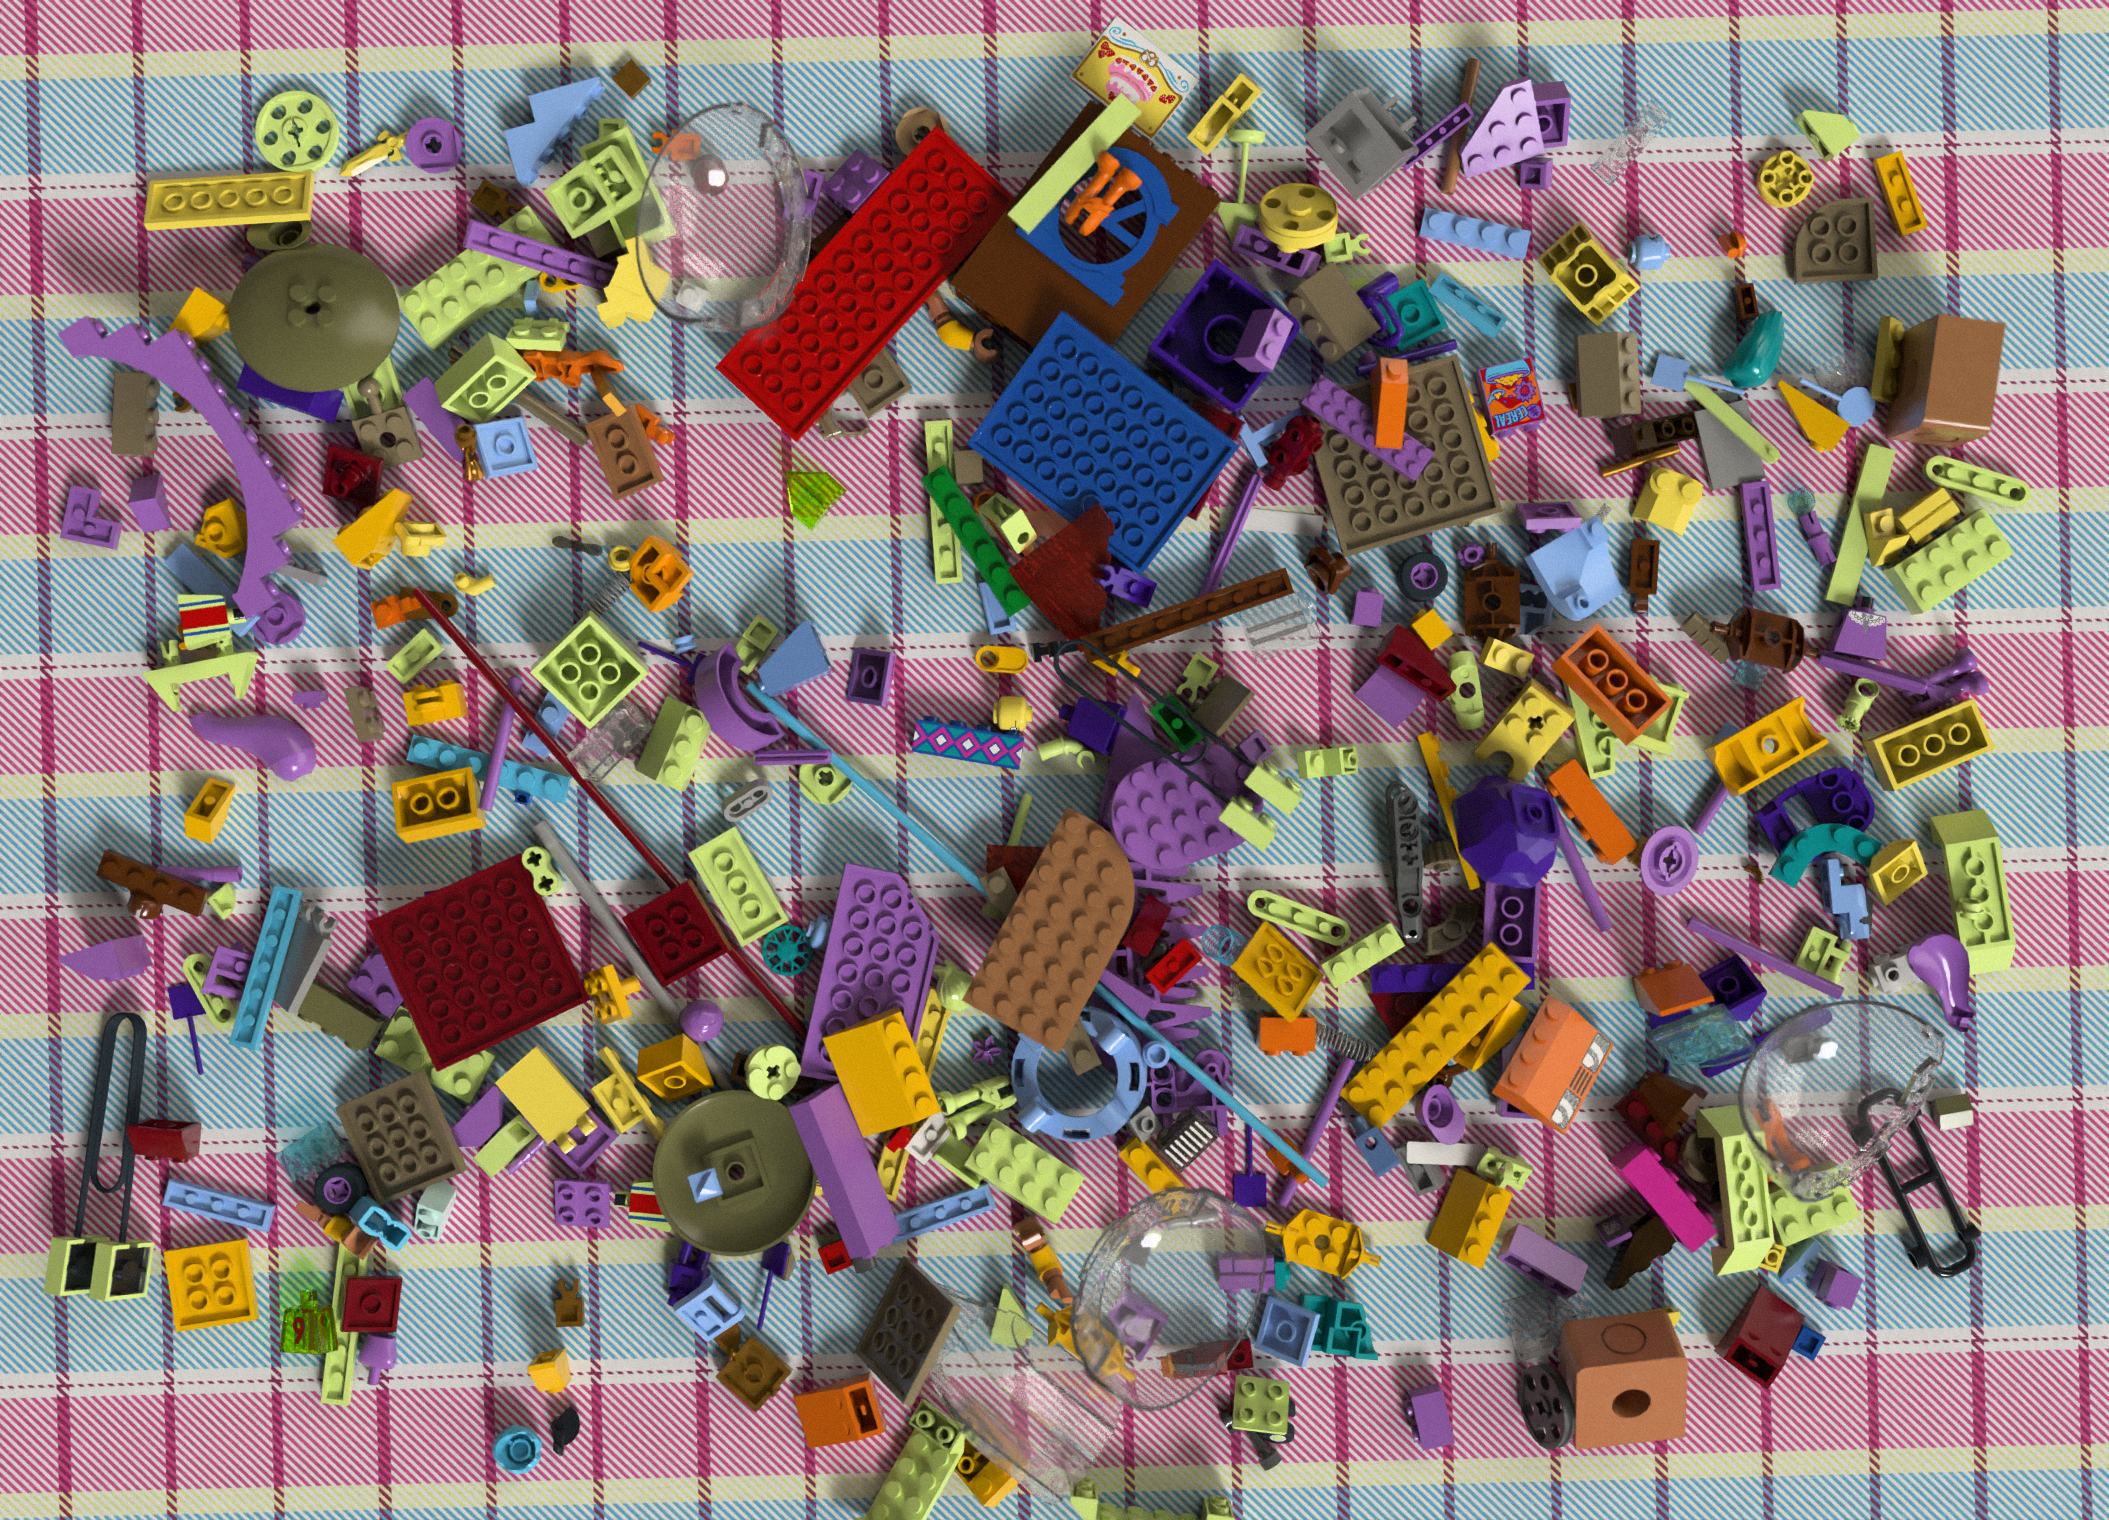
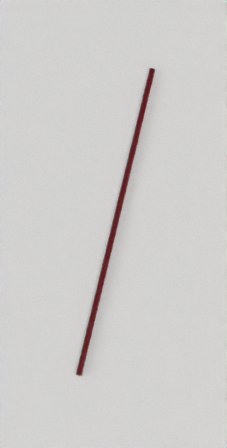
M421 587L416 588L412 592L414 597L670 889L680 885L677 879ZM728 939L733 949L727 952L729 957L805 1042L807 1028Z

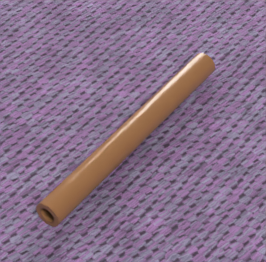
M1469 58L1467 61L1459 105L1466 102L1470 109H1472L1481 60ZM1469 121L1452 134L1441 187V193L1454 194L1461 162L1459 149L1465 141Z

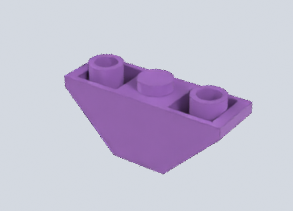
M489 1083L478 1094L481 1099L475 1105L470 1103L459 1114L462 1119L456 1125L453 1122L449 1124L458 1147H480L505 1124V1095L496 1084L493 1086Z

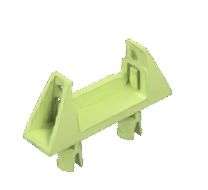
M231 637L215 643L218 655L214 659L185 664L181 663L178 640H169V643H159L165 666L162 669L142 673L147 682L172 711L180 712L182 708L179 700V684L223 676L226 673H229L231 684L234 687L235 699H244L259 655L256 652L235 653Z

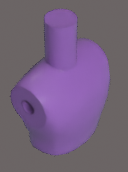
M369 1332L361 1347L358 1361L370 1367L367 1384L378 1385L381 1369H393L396 1364V1337L384 1333Z

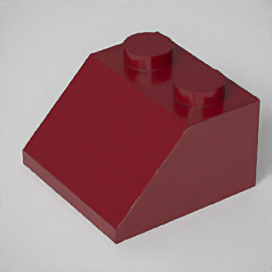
M147 1118L127 1126V1134L135 1155H145V1160L155 1161L162 1160V1157L172 1158V1162L187 1163L189 1159L199 1155L202 1123Z

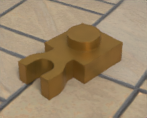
M486 179L482 181L470 200L473 205L496 218L498 213H501L505 221L511 218L508 215L511 209H516L517 211L523 209L516 202H508L507 199L510 195Z
M580 1278L573 1280V1289L566 1288L565 1279L558 1280V1290L562 1298L555 1300L556 1327H582L585 1325L584 1297H577V1292L581 1286Z

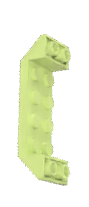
M1984 809L1929 817L1933 844H1941L1956 940L1963 944L1968 953L1970 975L2010 969L2016 940L1999 835ZM1960 898H1974L1982 901L1981 909L1984 910V913L1978 915L1977 919H1965L1960 917V913L1955 910V907L1958 906Z
M1739 1105L1695 1110L1698 1137H1714L1726 1239V1245L1711 1247L1713 1274L1719 1276L1757 1269L1774 1244L1762 1132Z
M921 1399L908 1422L914 1427L911 1436L866 1516L855 1518L854 1520H926L964 1453L965 1429L926 1400Z
M1088 1478L1070 1480V1502L1084 1520L1235 1519L1231 1501L1219 1495H1212L1211 1498L1204 1497L1200 1519L1190 1513H1182L1181 1516L1170 1515V1512L1166 1510L1147 1512L1137 1506H1129L1127 1509L1117 1508L1115 1504L1106 1502L1098 1505L1097 1483H1093Z

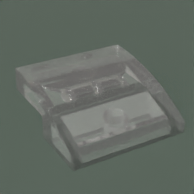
M1863 343L1811 369L1819 386L1840 396L1847 389L1855 386H1862L1870 391L1872 389L1874 368ZM1821 394L1820 397L1826 409L1836 414L1838 401L1825 394Z

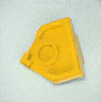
M228 498L207 507L203 516L205 520L200 533L196 535L194 544L207 548L225 559L234 558L240 555L242 551L247 552V515L245 511L238 510L235 499Z

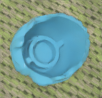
M511 1425L495 1437L491 1447L492 1455L504 1470L513 1474H523L529 1472L539 1463L542 1441L533 1430L521 1425Z

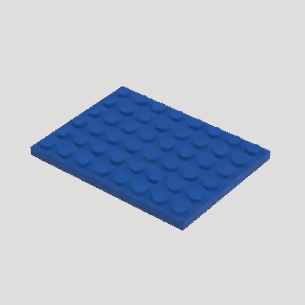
M1064 310L1059 314L967 442V445L1139 576L1146 570L1240 446Z

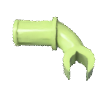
M1062 734L1059 735L1060 738L1037 745L1042 761L1063 753L1068 755L1071 752L1077 756V763L1082 768H1084L1081 761L1083 755L1089 756L1093 765L1095 762V754L1092 750L1087 749L1079 741L1065 737Z

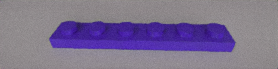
M1514 962L1531 978V981L1522 990H1535L1534 963ZM1467 963L1373 965L1370 967V992H1438Z

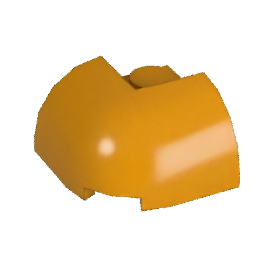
M649 535L629 562V565H631V584L629 586L646 608L654 613L662 611L678 601L684 594L682 588L695 573L681 559L683 554L677 548L653 535Z

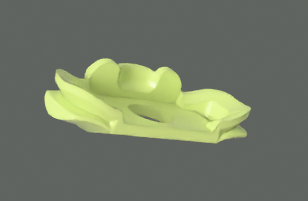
M1456 652L1450 656L1448 662L1449 673L1447 674L1457 685V689L1446 699L1452 709V713H1455L1461 728L1474 730L1484 726L1485 723L1477 663L1473 652ZM1465 682L1472 683L1475 687V694L1471 698H1463L1459 693L1460 686Z

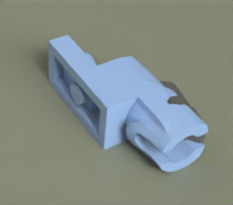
M1819 859L1824 912L1831 914L1839 913V917L1836 918L1841 939L1870 938L1873 899L1865 895V889L1861 883L1841 884L1844 870L1842 864L1839 863V859Z

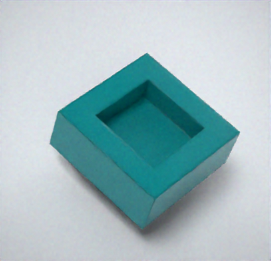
M1283 1256L1274 1257L1275 1290L1286 1289V1281L1291 1280L1290 1264L1285 1263Z

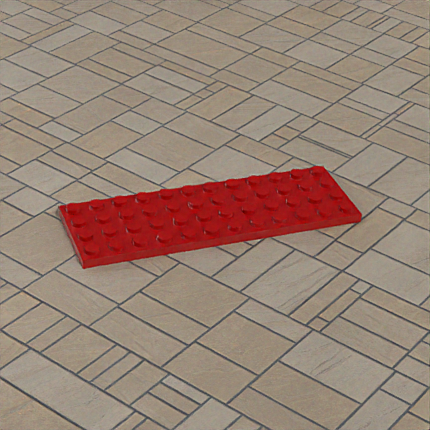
M936 125L715 368L797 443L978 246L1015 198Z

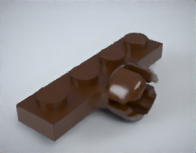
M111 849L104 851L96 876L127 888L130 891V898L127 904L128 911L136 916L137 910H141L139 918L153 920L160 916L164 904L198 917L202 915L210 893L209 889Z

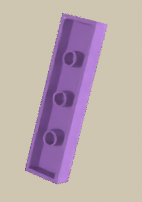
M1323 375L1319 377L1301 403L1303 408L1412 483H1414L1435 453L1405 432L1401 449L1374 447L1372 409Z

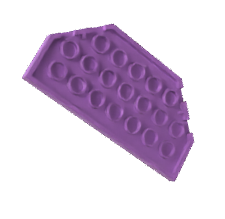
M849 862L844 864L801 1056V1076L840 1082L822 1037L896 1006L899 1007L914 1044L917 1042L940 937L898 872Z

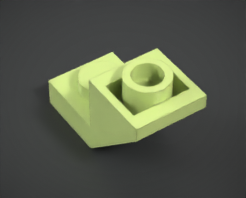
M1356 746L1297 752L1299 779L1358 773Z
M518 1114L476 1154L473 1160L490 1178H493L512 1161L516 1153L536 1137L537 1133Z

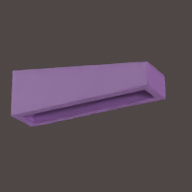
M1107 966L1099 979L1142 1019L1146 1018L1157 998Z

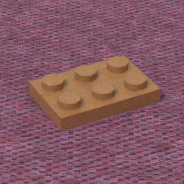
M634 404L625 406L627 411L619 417L612 412L585 424L615 501L622 500L665 481Z

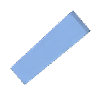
M181 543L164 562L196 595H222L227 600L228 608L238 607L231 596L236 592L187 544ZM260 616L249 618L244 623L231 624V629L238 636L243 637L260 619Z
M173 1177L168 1179L162 1202L163 1206L266 1233L270 1231L276 1204Z
M988 1182L980 1183L977 1189L969 1187L895 1213L894 1216L901 1232L892 1238L894 1244L995 1209L996 1204Z

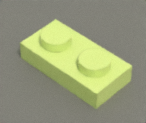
M423 628L384 666L403 685H407L445 648L426 628Z

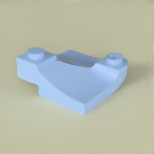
M1597 515L1582 522L1581 528H1573L1572 531L1562 534L1524 558L1551 604L1559 613L1573 621H1579L1588 617L1598 608L1624 592L1610 560L1607 540L1610 537Z

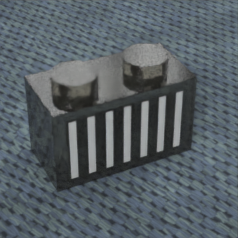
M1193 1104L1189 1109H1184L1179 1113L1173 1125L1169 1128H1164L1158 1134L1155 1144L1158 1153L1181 1173L1220 1135L1217 1126Z

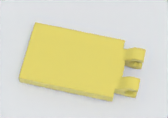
M539 1046L532 1049L495 1082L548 1144L556 1140L558 1146L565 1154L578 1145L568 1134L576 1125L586 1136L598 1127L586 1114V1111L591 1108L589 1103Z

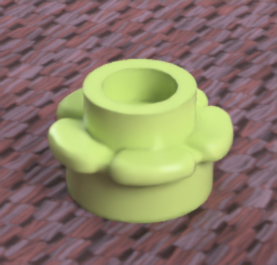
M1960 898L1958 906L1955 907V910L1960 913V917L1965 919H1977L1978 915L1984 913V910L1981 909L1982 901L1974 898Z

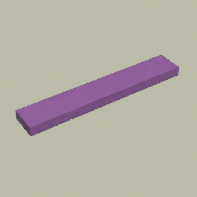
M472 219L469 220L462 246L603 292V288L609 286L617 266Z

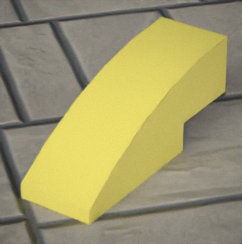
M1240 73L1223 95L1221 94L1188 135L1187 139L1208 156L1228 134V130L1238 123L1264 91L1244 73Z

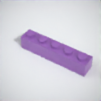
M1466 102L1461 103L1413 141L1419 151L1402 167L1405 170L1409 169L1476 115Z

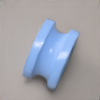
M688 635L672 640L671 645L675 646L674 654L697 649V644L693 643L695 636Z

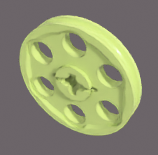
M287 91L270 99L261 109L256 121L255 137L262 155L278 169L284 172L307 170L314 172L326 165L335 154L339 143L340 131L335 114L320 98L304 91ZM305 100H310L312 102L311 111L306 114L300 113V104ZM278 106H284L286 108L284 118L274 119V109ZM322 120H328L330 122L329 131L324 134L318 133V123ZM297 126L303 130V132L299 133L298 139L292 135V133L296 132ZM269 132H276L278 135L277 142L273 145H266L265 136ZM313 146H321L322 155L318 159H310L309 150ZM289 151L294 152L296 155L294 163L285 165L282 160L284 154Z

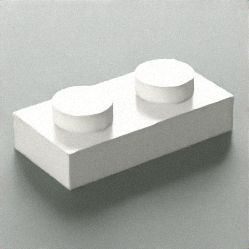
M938 1112L927 1117L912 1134L911 1141L904 1149L925 1165L951 1134L944 1120L950 1115L945 1116L942 1112Z

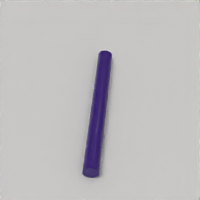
M1451 339L1387 358L1403 359L1410 363L1456 350L1457 342L1455 339ZM1378 360L1356 366L1355 373L1357 377L1370 374Z

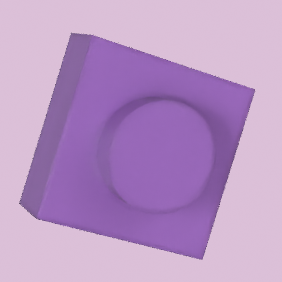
M316 690L292 693L293 704H301L303 709L320 708L321 702H329L328 691Z
M1258 730L1250 733L1235 746L1238 753L1254 765L1258 759L1263 761L1273 752V749Z

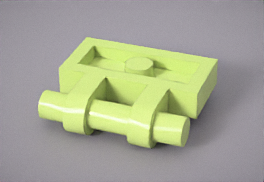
M534 317L514 319L513 327H511L506 336V342L514 349L561 351L566 342V333H569L570 324L569 322L559 321L558 318H549V321L534 320Z
M1810 925L1793 964L1838 984L1841 979L1839 974L1845 962L1848 963L1851 957L1849 952L1853 944L1842 940L1839 949L1834 947L1838 939L1837 936ZM1831 955L1835 958L1830 966L1829 971L1824 970L1828 958Z

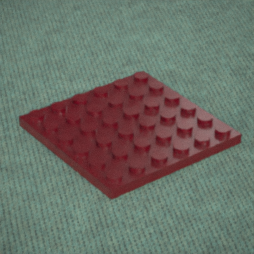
M521 853L367 921V925L436 1072L590 1000L542 896L534 889V879L530 871L523 865Z

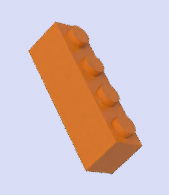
M1575 758L1567 759L1543 777L1547 782L1544 785L1546 790L1553 798L1558 797L1563 804L1560 807L1562 812L1569 820L1574 819L1579 826L1576 829L1578 834L1585 842L1590 841L1595 848L1592 852L1601 864L1605 862L1607 865H1614L1639 847Z

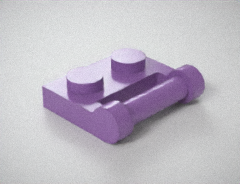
M217 945L200 992L208 995L211 992L241 1001L243 990L214 981L218 974L246 983L254 956Z

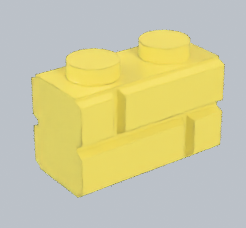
M1939 486L1931 489L1895 515V528L1899 534H1910L1906 545L1918 544V546H1922L1933 538L1931 534L1938 528L1944 530L1955 522L1953 517L1960 513V510L1954 501L1950 499L1946 490Z

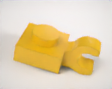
M1127 651L1109 656L1135 677H1138L1141 669L1126 661L1129 655ZM1103 659L1092 662V664L1114 677L1118 673L1117 669Z

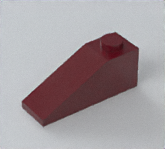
M1399 624L1384 636L1375 658L1377 662L1440 702L1456 691L1457 685L1419 637Z

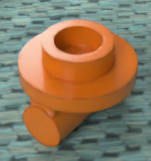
M1735 230L1731 231L1728 236L1721 235L1718 238V243L1729 258L1743 256V251L1747 248L1746 239L1743 234L1740 235Z

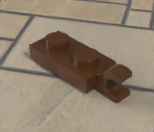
M1635 538L1630 540L1627 593L1635 594L1632 606V613L1634 614L1647 613L1648 595L1657 594L1660 540Z

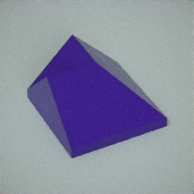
M1738 954L1698 975L1714 998L1713 1002L1707 1004L1721 1020L1747 1022L1767 995V990Z

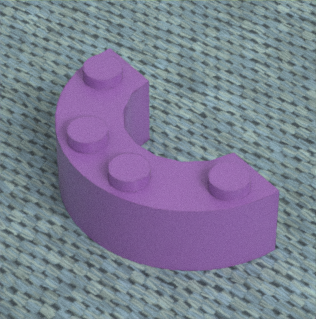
M730 641L699 663L695 673L696 704L701 709L710 724L711 730L736 748L745 751H758L785 735L771 712L763 713L755 710L742 696L738 687L737 676L739 669L744 664Z

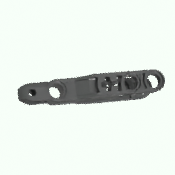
M1394 781L1387 786L1385 792L1389 856L1393 877L1394 902L1398 909L1399 928L1406 942L1410 944L1419 942L1423 934V862L1419 802L1406 783ZM1397 787L1404 788L1398 791L1392 799L1391 792ZM1407 899L1415 900V904L1411 908H1402L1403 903Z

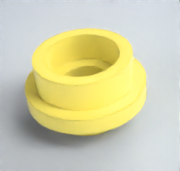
M616 546L608 554V564L615 571H628L631 569L629 562L634 553L626 546Z

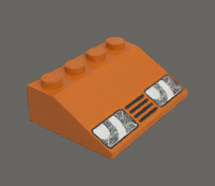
M1547 995L1491 1093L1565 1135L1614 1044L1573 1008Z

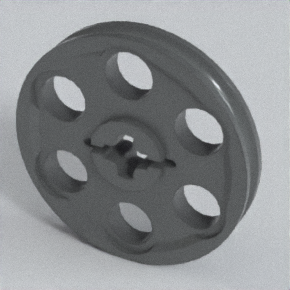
M1539 1364L1529 1366L1523 1372L1519 1383V1403L1525 1425L1533 1439L1545 1449L1564 1447L1571 1441L1575 1429V1411L1569 1388L1561 1374L1551 1365Z

